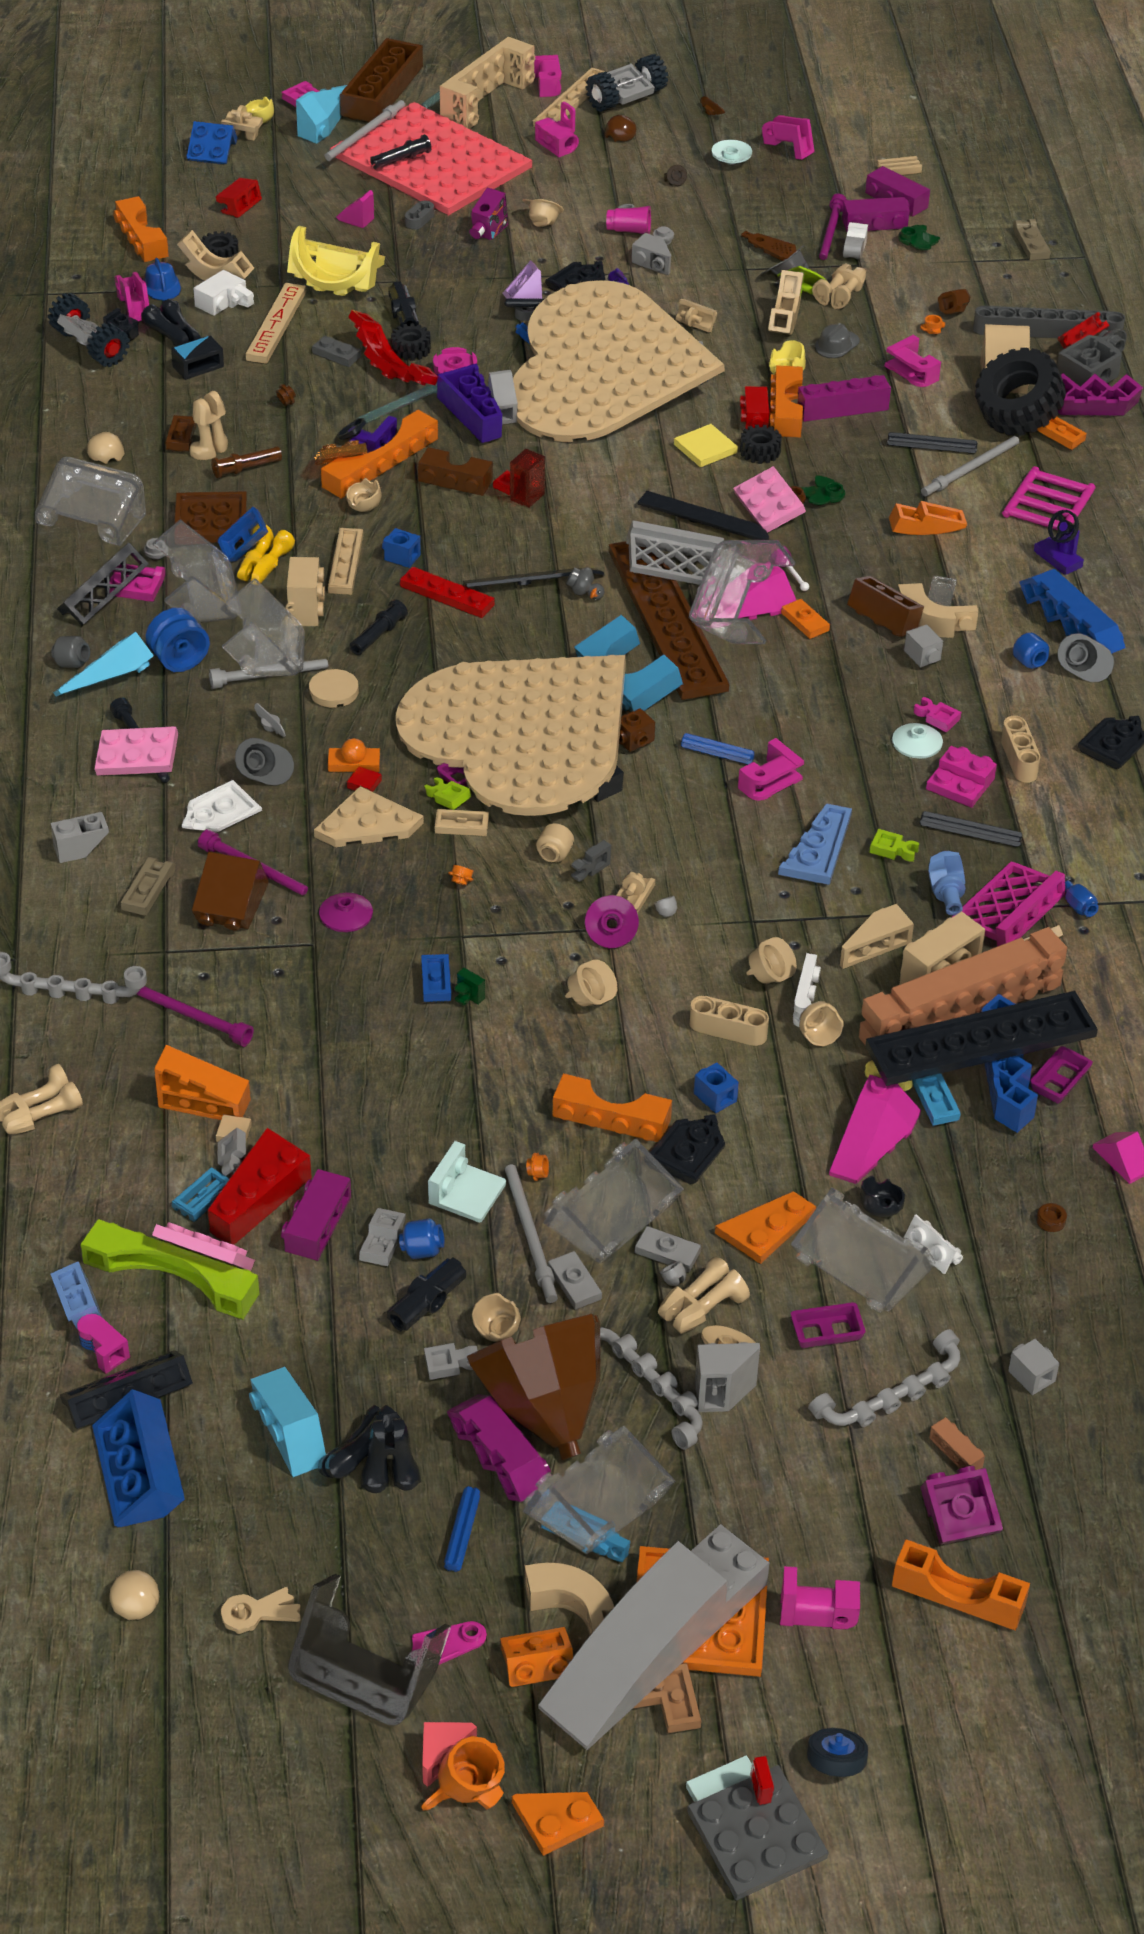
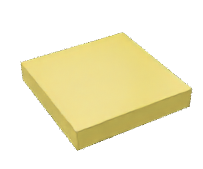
M712 424L674 438V445L699 467L736 454L738 446Z

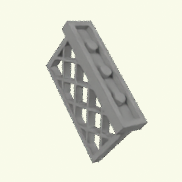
M632 520L626 536V544H629L630 572L698 585L703 584L709 578L705 575L707 572H711L718 580L723 576L722 548L724 546V538ZM638 546L646 547V549L641 550ZM652 552L659 559L654 561L647 554ZM684 555L692 556V558L687 559ZM675 556L681 564L676 565L671 558ZM641 558L648 565L636 564V560ZM698 561L704 568L700 570L693 563ZM665 563L670 570H665L659 565ZM687 567L694 574H686L682 569Z

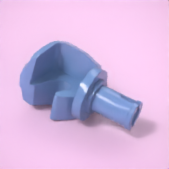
M939 852L932 856L929 862L928 872L931 888L935 897L945 903L946 913L948 915H957L963 910L960 898L964 895L966 889L962 860L957 852Z

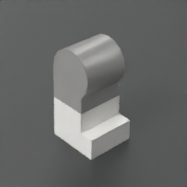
M849 222L843 251L844 258L853 257L861 259L867 242V224Z

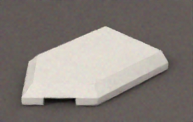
M232 780L190 800L182 828L194 830L210 829L214 832H219L262 811V807Z

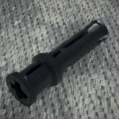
M425 134L421 135L419 139L407 140L403 146L370 157L371 165H374L373 168L376 170L407 157L413 159L418 154L430 153L432 150L431 142Z
M397 599L391 600L388 608L377 613L376 620L349 644L351 651L356 655H361L384 632L393 630L400 619L407 617L408 610L406 606Z

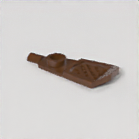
M744 231L741 234V237L748 239V242L753 244L754 247L764 250L763 252L782 261L788 259L796 252V246L792 243L759 233L752 234Z

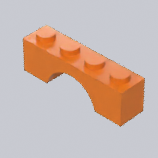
M137 196L115 201L116 210L113 211L115 222L120 224L123 234L126 233L129 243L134 245L136 254H140L144 262L155 260V258L169 257L167 237L161 228L146 226V206L141 198Z
M776 365V373L771 374L770 426L774 427V431L778 430L782 437H801L803 406L793 403L792 400L798 399V388L802 386L803 367Z
M564 1073L553 1096V1117L648 1141L658 1142L666 1133L671 1121V1099L645 1093L633 1102L624 1104L610 1103L594 1093L590 1080Z
M906 1539L895 1564L892 1587L1016 1631L1026 1606L1030 1583L1000 1572L987 1579H976L961 1575L949 1568L941 1560L937 1550Z

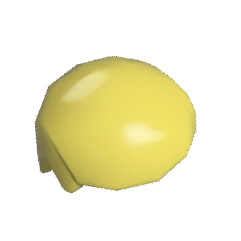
M264 97L263 100L250 101L246 105L247 112L252 113V116L263 118V123H267L274 115L272 99L269 101L267 97Z

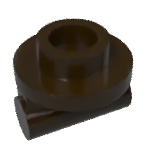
M673 165L668 169L667 173H664V180L674 186L682 185L687 179V171L681 165Z

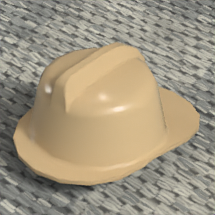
M543 199L522 200L525 204L529 205V217L536 227L553 225L558 215L564 211L562 206L552 201Z
M778 937L770 938L761 942L759 947L749 955L750 969L746 974L754 975L762 984L784 981L792 977L796 972L795 955L783 939Z
M598 959L581 964L570 975L567 982L569 992L565 997H572L580 1006L600 1005L616 996L618 990L617 980L613 971L605 962Z

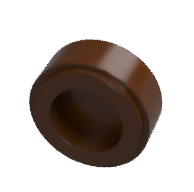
M1047 1203L1038 1209L1036 1221L1043 1230L1058 1232L1065 1227L1067 1213L1060 1205Z

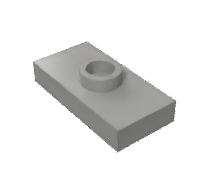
M646 1226L635 1246L636 1254L667 1265L681 1261L686 1272L691 1271L701 1252V1245Z
M575 1251L548 1261V1267H551L554 1278L575 1310L602 1299L601 1290Z

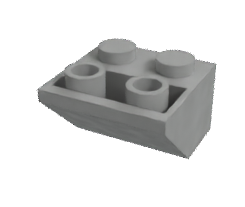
M740 1342L734 1344L709 1343L698 1345L695 1373L698 1412L730 1411L756 1386L760 1343Z

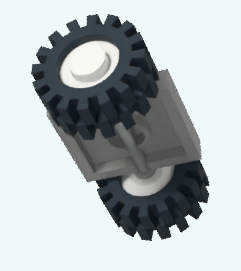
M651 54L638 59L637 63H635L637 68L629 64L610 72L605 71L588 77L586 81L588 86H585V88L588 90L586 94L590 97L589 102H592V107H596V110L601 112L615 107L619 102L623 105L664 89L667 86L666 82H668V78H666L668 72L665 71L667 69L666 65L663 66V59L660 60L659 55Z

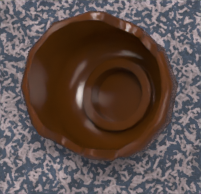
M618 114L613 116L606 124L605 137L612 136L614 142L618 140L624 142L632 140L636 135V124L625 115Z

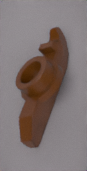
M701 97L700 103L705 107L708 115L725 113L723 108L708 97Z

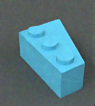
M286 1367L250 1379L253 1392L249 1393L251 1404L255 1411L259 1410L261 1419L272 1435L292 1477L318 1468L319 1461L326 1455L318 1413Z

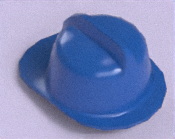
M155 258L154 263L146 268L145 277L143 278V281L146 282L147 293L153 299L160 301L174 299L181 292V286L171 264L160 262L158 258Z

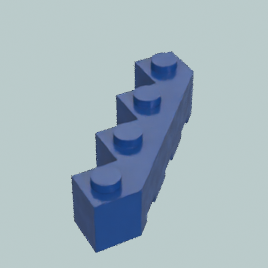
M1056 569L1040 573L1019 582L1027 604L1040 600L1047 622L1060 619L1066 636L1076 633L1086 635L1108 648L1111 654L1126 648L1123 634L1119 630L1118 625Z
M998 994L981 1009V1012L1014 1005L1015 1003ZM1024 1054L984 1063L994 1119L1016 1133L1035 1117L1038 1094L1028 1089L1032 1065L1023 1060Z

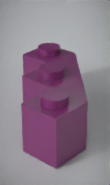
M1063 373L1061 377L1065 385L1066 397L1063 400L1062 409L1058 410V413L1060 415L1124 416L1139 402L1143 387L1127 374L1112 387L1096 374L1090 377L1082 386H1078Z
M477 1394L447 1411L458 1438L472 1442L483 1469L496 1471L508 1500L522 1502L552 1485L549 1477L551 1471L547 1462L538 1454L490 1395Z

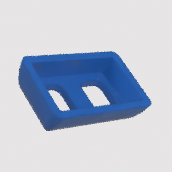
M252 507L219 537L218 543L226 561H238L268 533L260 512L255 507ZM258 523L260 528L252 535L251 529ZM243 538L244 543L238 549H235V543Z

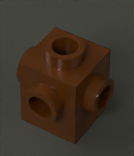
M641 708L621 716L619 744H622L629 752L654 741L655 721Z

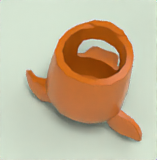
M471 1736L461 1739L454 1744L444 1756L439 1766L438 1781L440 1787L425 1799L421 1806L423 1811L432 1809L448 1798L461 1803L478 1802L487 1810L493 1807L504 1793L499 1783L505 1773V1762L496 1743H491L482 1737Z

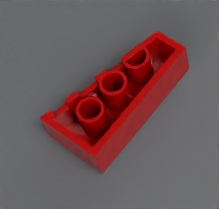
M267 1127L209 1207L210 1233L224 1242L235 1245L305 1185L309 1179H312L310 1155Z

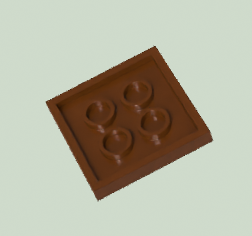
M247 491L176 493L175 543L218 542L219 537L247 512ZM241 538L237 542H244V540Z

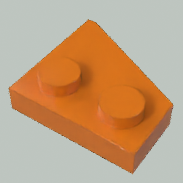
M588 1792L529 1793L512 1796V1804L543 1856L604 1826V1818Z

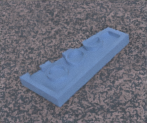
M826 804L812 822L810 830L803 834L798 846L791 850L786 862H782L779 866L778 875L830 885L849 825L852 808Z

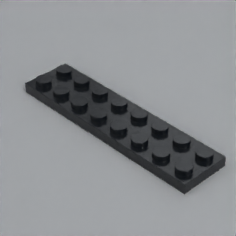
M1071 991L867 1038L865 1047L885 1085L889 1086L1097 1037L1098 1029L1076 991Z

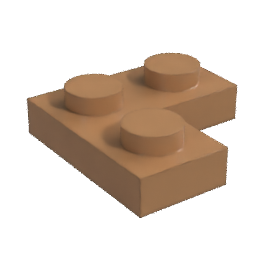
M687 1663L680 1664L634 1707L640 1708L661 1704L668 1733L701 1728V1718Z

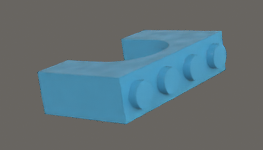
M620 615L574 648L577 657L625 655L638 646L640 641L636 628L625 617ZM662 655L642 670L625 674L622 709L633 712L641 708L645 711L681 686L683 682L679 668L665 655Z

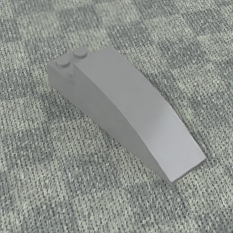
M721 1524L691 1551L678 1541L641 1577L605 1617L539 1703L538 1709L588 1750L767 1585L769 1562Z

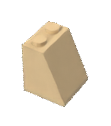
M985 324L980 359L981 371L983 368H987L986 365L989 361H994L997 359V355L1001 353L1004 355L1009 352L1008 350H1020V348L1026 347L1030 350V327ZM1029 384L1017 387L1010 393L1027 394Z

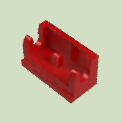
M238 178L215 196L217 202L225 203L228 209H221V212L233 215L235 218H239L262 200L258 180Z
M1097 312L1057 339L1063 348L1066 349L1088 335L1098 336L1103 330H1108L1110 325L1107 321L1102 323L1099 318L1100 312Z

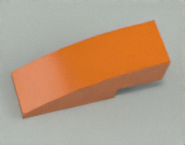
M920 501L917 508L896 503L889 516L892 531L902 534H942L965 529L967 526L963 510Z

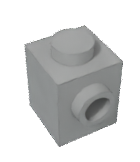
M928 625L906 632L904 651L919 667L941 660L943 640Z
M1034 1339L1025 1345H1018L1012 1351L1008 1371L1031 1395H1034L1056 1382L1059 1362L1053 1357L1048 1348L1043 1347Z

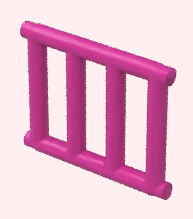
M1034 466L1004 508L1002 515L1005 518L1012 516L1048 527L1051 518L1016 508L1017 505L1022 504L1052 514L1060 510H1069L1078 517L1096 487L1093 483L1086 485L1039 471V468ZM1037 479L1082 494L1080 497L1034 484L1033 481ZM1028 491L1074 506L1072 509L1064 508L1025 496V493ZM1062 514L1066 520L1074 524V518L1071 514ZM1055 520L1052 529L1058 530L1057 526L1060 521Z

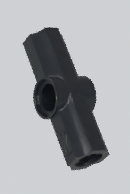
M401 281L393 282L388 287L393 318H397L398 324L403 327V324H407V326L414 324L417 327L419 320L416 315L414 297H410L407 286L403 285Z
M454 1257L451 1259L447 1258L426 1277L423 1275L416 1277L410 1284L407 1294L387 1311V1318L391 1321L393 1327L400 1332L402 1330L407 1331L427 1312L436 1313L445 1303L447 1294L466 1278V1270L461 1262Z

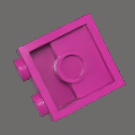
M950 746L941 757L938 769L927 781L926 790L972 808L995 779L997 764L988 756L979 757L971 754L965 747L956 748Z

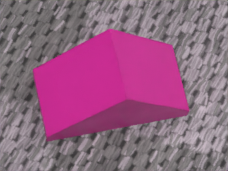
M369 190L347 206L336 218L339 221L360 228L367 226L374 219V196L372 190Z
M1138 1131L1115 1132L1093 1144L1092 1148L1129 1184L1144 1177V1146Z

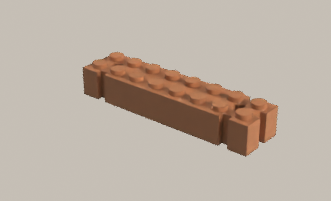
M1047 927L1032 933L1028 940L1024 941L1021 937L893 987L890 994L885 995L883 992L867 997L863 999L862 1016L866 1020L860 1023L859 1039L866 1045L867 1038L980 1013L981 1009L998 994L1016 1004L1026 999H1032L1038 993V990L1042 993L1054 990L1061 986L1063 975L1061 967L1065 963L1068 947Z

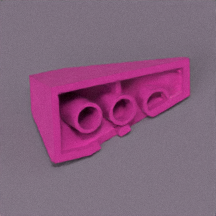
M768 559L747 569L692 612L696 620L704 627L709 628L734 623L735 619L743 617L753 620L757 619V615L769 613L770 616L781 614L782 606L796 601V598L784 570Z
M869 1075L829 1171V1176L857 1184L877 1166L878 1160L886 1153L890 1154L902 1138L906 1139L912 1133L921 1110L898 1084L886 1086L882 1078Z

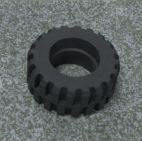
M1027 347L1020 348V350L1011 349L1004 355L1003 353L997 355V359L989 361L986 365L987 368L982 369L979 374L980 378L977 379L975 384V397L984 419L991 428L1002 434L1005 432L1006 435L1014 436V434L1018 433L1019 436L1026 435V432L1031 431V433H1034L1041 426H1047L1049 420H1054L1058 415V410H1061L1064 404L1063 400L1066 397L1065 385L1055 361L1047 353H1041L1040 350L1034 348L1029 350ZM1028 384L1035 385L1029 393L1022 397L1005 399L1017 387Z

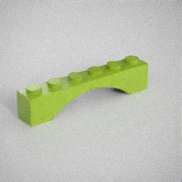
M98 1219L81 1243L84 1264L109 1273L127 1269H151L177 1275L198 1287L210 1299L216 1311L242 1320L260 1294L258 1275L247 1269H240L228 1265L221 1260L205 1257L195 1251H188L174 1246L167 1241H160L148 1237L141 1232L122 1228L115 1223H108Z

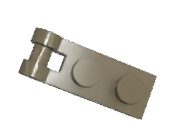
M1028 219L1027 222L1015 220L1013 222L1014 233L1029 261L1050 259L1051 251L1037 227L1036 219Z
M148 857L122 899L121 909L147 916L169 878L173 877L175 863L170 861L163 863L159 862L157 858Z

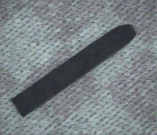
M646 491L638 501V505L688 519L693 523L698 522L759 541H769L767 531L762 526L751 521L650 491Z
M591 568L593 574L604 575L603 571ZM572 569L464 580L463 584L466 587L517 582V585L531 584V580L535 579L543 580L569 576Z

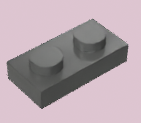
M327 336L322 337L312 346L313 354L350 367L361 357V349Z

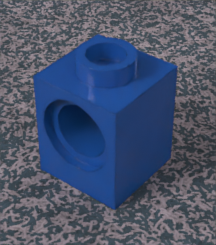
M395 528L383 540L384 560L410 568L421 555L420 536Z
M716 1062L695 1074L694 1094L716 1114L737 1102L739 1082Z

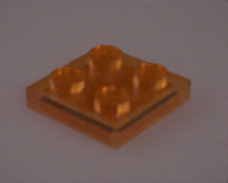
M359 440L345 442V445H342V447H337L336 444L325 445L319 449V452L314 456L315 465L331 463L337 458L363 455L367 453L366 443L359 444Z

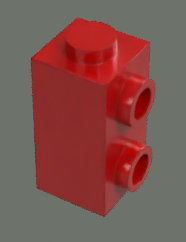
M745 386L744 395H740L741 422H745V429L747 430L749 426L755 428V425H759V427L767 425L768 428L769 403L767 387Z

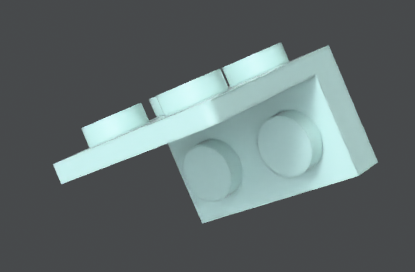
M454 1141L428 1180L429 1204L480 1223L484 1220L506 1186V1179L467 1165L468 1158L465 1157V1144Z

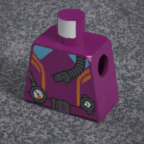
M489 187L486 188L471 212L473 227L469 232L473 238L479 239L483 237L492 240L508 226L506 193Z

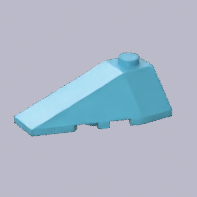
M347 85L332 87L331 90L321 89L320 92L309 91L296 100L297 134L299 137L317 144L330 135L342 117L340 93Z
M134 632L107 650L100 658L85 667L84 671L72 677L53 693L55 696H60L128 674L134 670H137L139 673L150 665L148 660L154 655L137 632Z

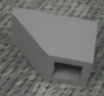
M644 233L632 244V263L666 275L670 274L671 254L664 239Z
M511 370L490 372L488 387L491 391V397L496 400L503 414L502 425L517 423L518 403Z
M102 812L51 823L53 846L59 863L86 858L109 833Z

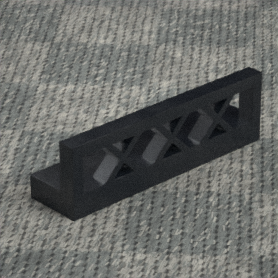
M127 543L69 596L57 610L62 615L69 612L83 626L149 563L130 543ZM129 555L140 564L138 568L126 569V558ZM111 572L121 573L120 584H110ZM93 588H105V598L103 600L93 599ZM78 602L89 603V613L85 617L74 607Z
M174 1350L60 1394L62 1403L69 1409L74 1427L79 1429L99 1420L132 1389L158 1398L189 1386L193 1382L184 1355Z

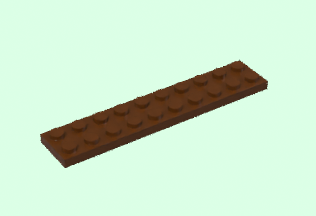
M626 541L609 544L608 552L660 657L665 655L679 668L683 684L676 688L681 700L729 692V682L677 581L630 572L629 544H626ZM638 546L641 550L646 549V547ZM652 552L647 554L654 561L659 559ZM641 558L636 560V564L648 565ZM665 563L659 565L665 570H670Z

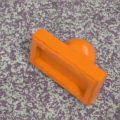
M355 738L345 741L342 748H329L328 772H355L359 766L375 772L380 771V748H366L361 740Z

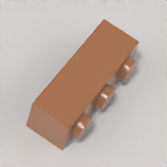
M945 1417L931 1426L929 1438L960 1469L968 1466H975L976 1470L983 1468L985 1455L971 1443L966 1435H963L954 1423Z

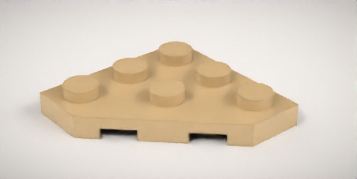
M360 786L314 829V837L334 847L346 846V842L361 840L362 844L382 842L383 837L391 836L405 839L409 838L424 824L423 815Z

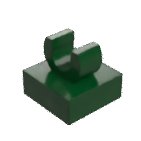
M463 967L457 973L455 991L459 995L455 997V1001L465 1005L471 1000L479 1005L485 999V979Z

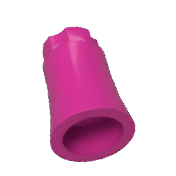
M650 205L607 210V230L650 234Z

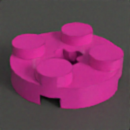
M445 348L442 350V354L437 356L436 353L434 355L433 370L438 375L476 364L477 357L473 352L472 355L468 354L467 349Z

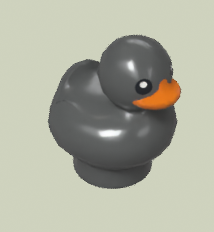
M573 567L566 585L571 586L576 595L581 596L588 592L591 599L599 600L605 593L601 584H592L594 576L591 568L578 569Z

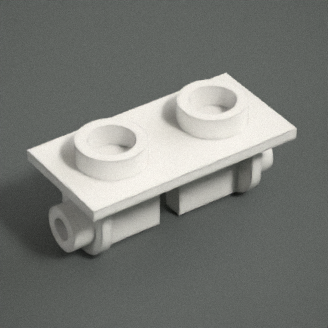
M917 1214L914 1215L904 1239L938 1270L946 1274L951 1263L957 1265L963 1259L961 1250L955 1248L947 1240H944L943 1236L931 1226L929 1221H923Z

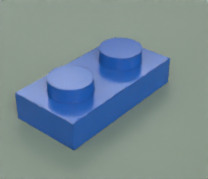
M449 954L421 955L424 1002L451 1001Z

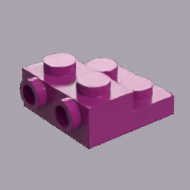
M968 1466L957 1470V1474L946 1476L945 1472H939L926 1477L927 1480L920 1488L928 1517L933 1518L940 1545L996 1534L1003 1530L986 1468L976 1470L975 1466Z

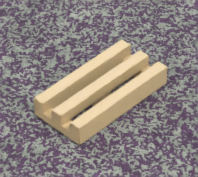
M917 156L877 160L878 168L884 166L900 175L922 173V165L917 160Z
M437 809L435 833L487 836L489 812Z

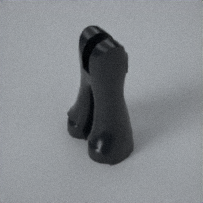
M173 299L165 300L160 308L153 304L149 305L141 312L142 322L151 329L168 337L175 346L201 339L200 334L182 315L179 302Z
M376 1405L371 1406L366 1411V1414H363L361 1423L352 1435L321 1458L318 1464L319 1473L328 1478L340 1479L344 1476L347 1477L368 1456L369 1433L373 1421L383 1420L384 1429L386 1432H391L393 1428L392 1419L400 1418L398 1413L388 1405L383 1406L381 1409Z
M402 1418L392 1419L393 1428L391 1432H386L383 1420H375L371 1425L368 1457L361 1474V1488H365L368 1492L381 1493L386 1487H389L388 1455H392L394 1486L408 1491L415 1488L418 1483H421V1473L410 1448L408 1428Z

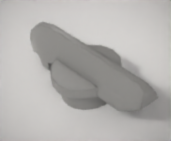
M256 703L254 708L258 716L262 718L261 724L264 729L270 732L275 731L276 734L285 737V731L280 724L279 717L269 714L261 705Z

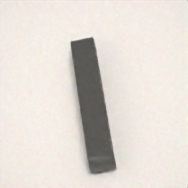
M979 306L975 310L973 331L979 335H984L985 324L1029 326L1030 337L1058 338L1097 312H1100L1099 318L1101 322L1107 321L1110 325L1108 331L1113 329L1123 330L1125 315L1115 311Z

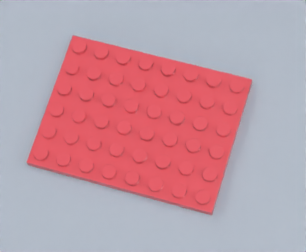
M415 102L402 108L391 120L387 119L335 157L419 201L432 202L435 209L447 215L480 198L487 187L495 189L532 168V160ZM425 134L431 142L432 150L430 153L418 154L413 159L407 157L376 170L373 168L374 165H371L370 157L403 146L407 140L413 141Z

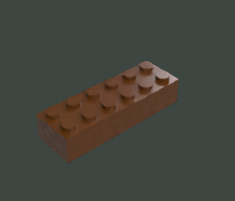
M386 38L340 93L341 116L364 120L369 123L383 113V109L393 105L422 69L423 45Z

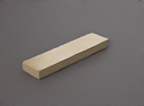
M339 529L328 584V593L352 595L363 541V529Z

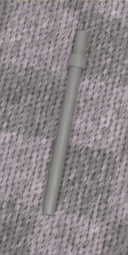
M399 100L394 105L387 106L383 109V113L324 155L327 161L332 160L387 119L391 120L397 115L398 111L405 107L404 101Z
M1013 436L945 476L940 475L932 480V483L921 489L922 495L926 497L935 491H942L948 487L949 483L1019 444V438Z
M511 1164L505 1167V1172L536 1267L535 1277L538 1285L543 1289L546 1302L553 1303L558 1299L553 1284L555 1281L551 1267L547 1266L516 1166Z

